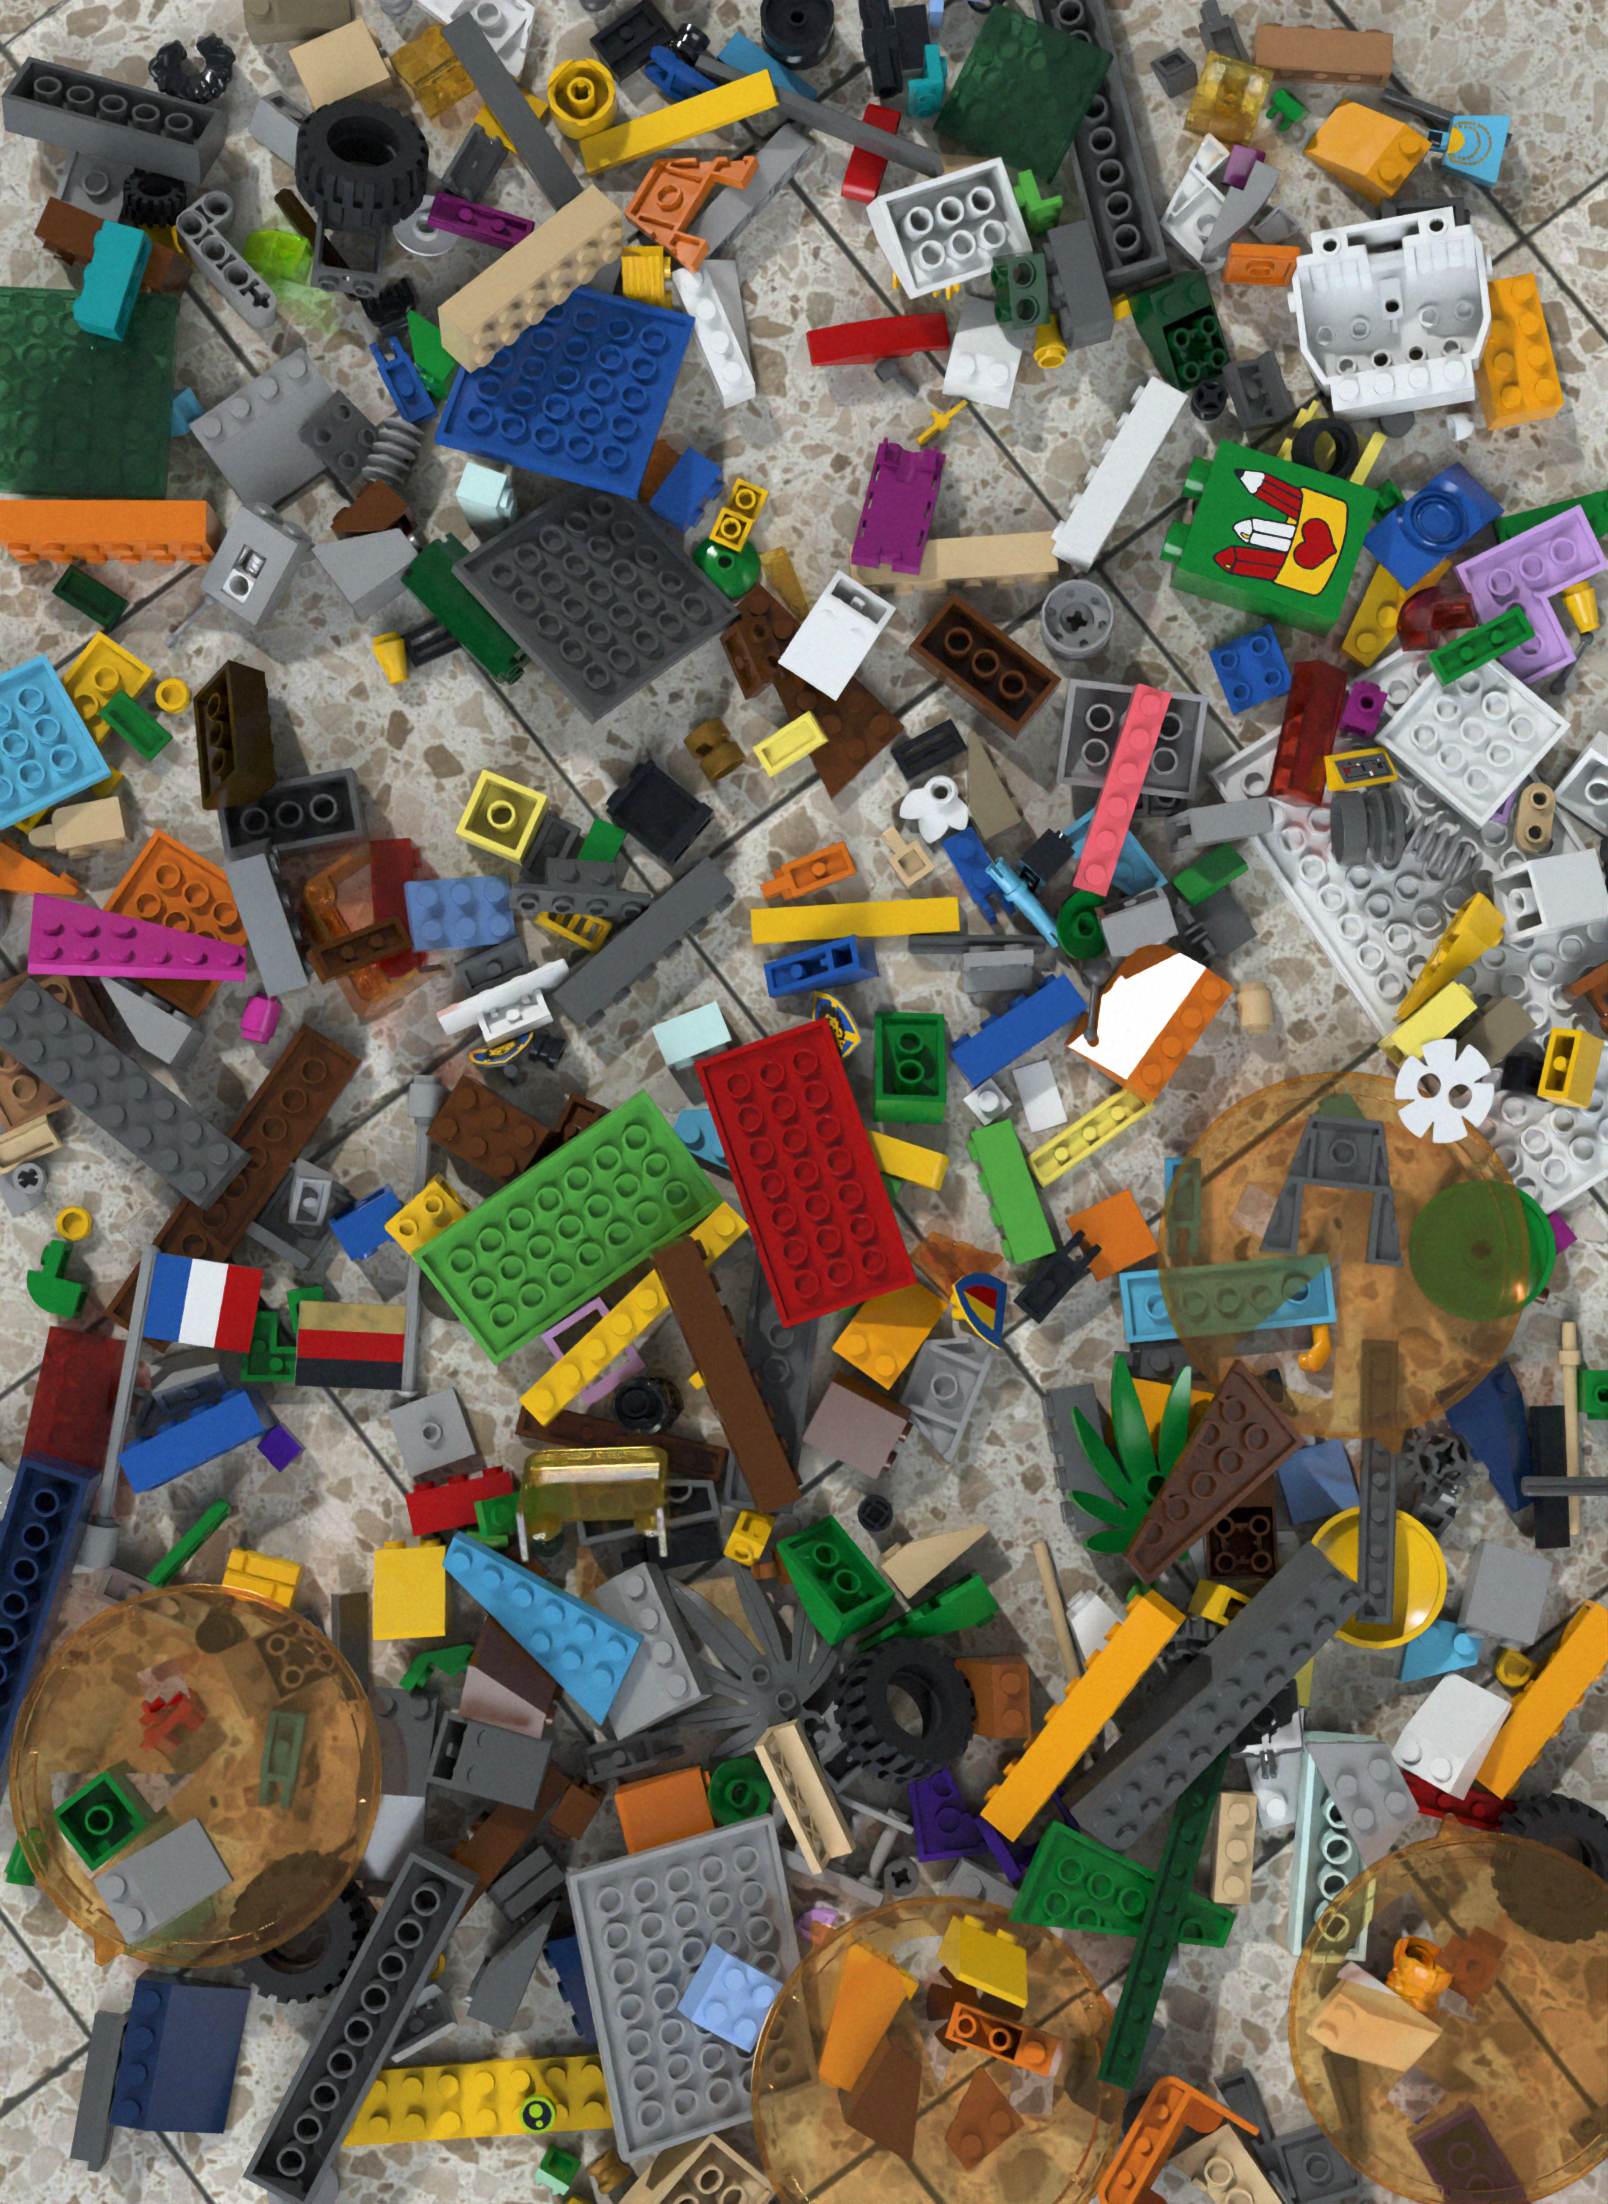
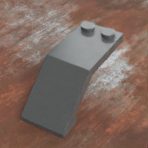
M368 1686L353 1792L351 1880L394 1883L414 1846L418 1842L426 1844L427 1793L429 1783L424 1782L433 1752L440 1699L439 1691L412 1690L409 1692L406 1689Z

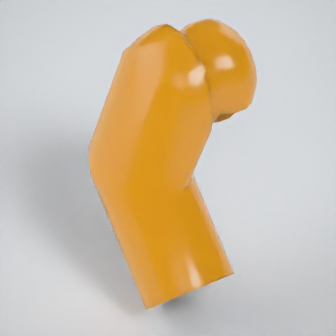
M1328 1323L1311 1325L1313 1347L1308 1353L1300 1354L1298 1357V1365L1302 1371L1314 1373L1321 1370L1331 1356L1332 1345Z

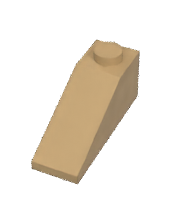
M978 1523L909 1540L902 1545L895 1542L881 1554L885 1560L880 1563V1566L907 1599H910L986 1534L989 1529L984 1523Z

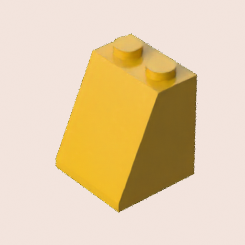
M440 1538L419 1539V1546H405V1540L384 1541V1548L375 1550L373 1640L446 1636L454 1629L452 1575L442 1566L450 1544H441Z

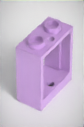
M601 1296L596 1299L591 1297L575 1309L577 1312L566 1319L563 1317L546 1329V1333L541 1335L557 1361L565 1353L556 1341V1337L596 1310L599 1311L603 1318L611 1311ZM633 1343L625 1350L631 1359L629 1362L589 1389L586 1387L580 1393L587 1406H591L613 1391L619 1383L625 1382L648 1367Z

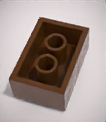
M466 1075L461 1076L426 1135L504 1186L540 1162L559 1134V1132L477 1079Z

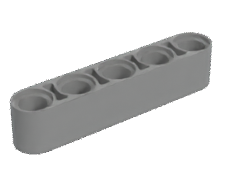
M790 123L784 124L754 156L760 166L746 190L727 186L685 232L686 234L707 240L711 249L704 260H717L812 155L815 144Z

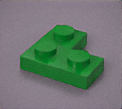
M257 1311L250 1353L241 1352V1382H294L297 1347H279V1311Z

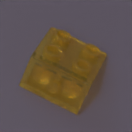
M442 23L427 28L420 37L410 44L400 47L394 55L389 57L394 71L412 88L422 109L431 121L476 90L473 82L441 35L440 29L445 27Z

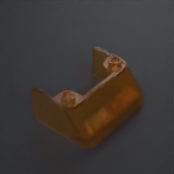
M377 850L350 851L306 883L298 911L301 913L305 928L316 946L351 933L335 905L338 900L336 886L380 855ZM442 963L416 967L394 983H391L389 977L382 969L368 966L336 979V982L352 1010L361 1017H371L382 1013L444 971L445 968Z

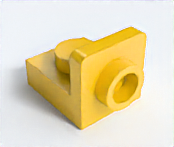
M743 1508L723 1554L749 1567L757 1564L777 1518L769 1514L763 1515L758 1510Z

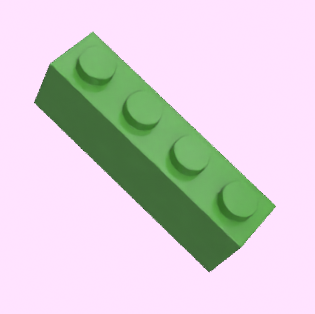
M1011 1118L970 1132L971 1140L965 1142L971 1161L978 1160L982 1173L977 1175V1179L983 1195L989 1193L993 1207L988 1208L994 1227L1001 1226L1005 1240L1000 1241V1246L1005 1260L1012 1259L1015 1266L1056 1252Z

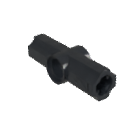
M858 0L860 20L863 30H861L865 62L869 63L874 97H881L882 99L893 98L895 95L903 92V81L898 61V34L896 26L892 25L888 0Z

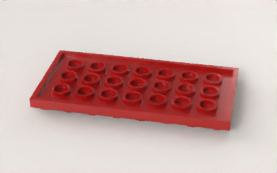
M826 1017L694 1063L783 1329L918 1283Z

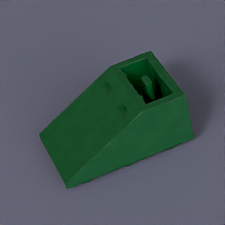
M1204 270L1181 271L1127 296L1136 329L1171 387L1184 393L1198 386L1204 380L1213 379L1223 374L1222 368L1231 360Z

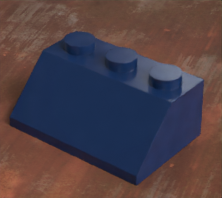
M575 1924L549 1935L545 1942L546 1948L543 1949V1954L549 1968H556L561 1981L557 1982V1986L565 2003L570 2001L575 2012L571 2017L577 2034L579 2036L585 2035L588 2044L596 2043L597 2038Z

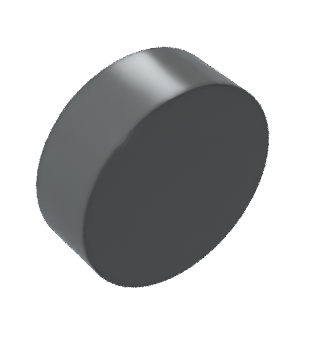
M1413 411L1383 415L1378 419L1379 427L1386 436L1400 438L1411 430L1415 421V415Z

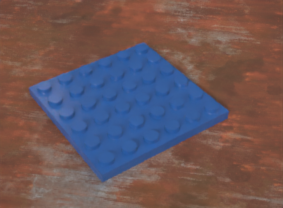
M579 285L571 292L564 303L556 304L546 312L544 318L538 324L530 325L520 333L519 338L512 345L504 346L499 350L489 364L484 367H478L471 374L460 365L434 436L435 444L637 500L694 331L696 317Z

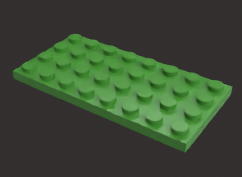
M643 1088L411 1253L412 1257L494 1365H497L648 1258L647 1251L675 1239L716 1210L724 1202V1199Z

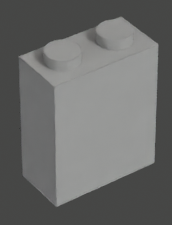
M1489 1541L1475 1544L1455 1626L1466 1629L1465 1634L1467 1636L1486 1640L1487 1636L1500 1640V1646L1515 1651H1521V1647L1534 1645L1554 1562Z

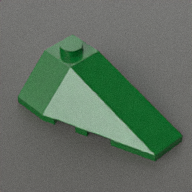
M974 1569L858 1641L855 1645L858 1652L863 1653L884 1641L888 1642L892 1638L903 1637L907 1640L912 1637L923 1639L969 1628L974 1624L981 1628L996 1618L994 1612L999 1607L980 1575Z

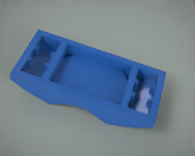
M1458 461L1434 477L1417 494L1395 508L1366 534L1363 545L1394 579L1408 591L1500 517L1505 510Z

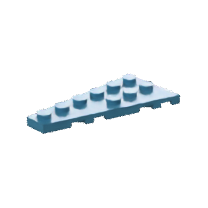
M459 1531L452 1539L442 1566L601 1726L612 1708L645 1636Z

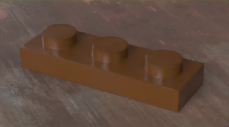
M398 915L310 948L306 956L322 985L406 952L414 944Z

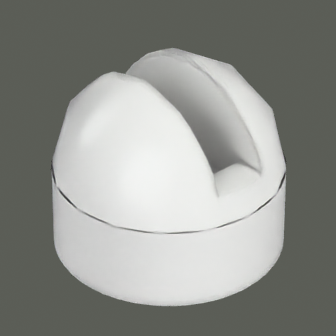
M1457 412L1447 415L1446 428L1453 442L1463 440L1473 433L1475 424L1471 421L1472 416L1470 414Z

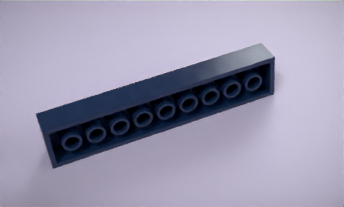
M35 1450L21 1458L0 1526V1805L103 1475L101 1471L39 1450Z

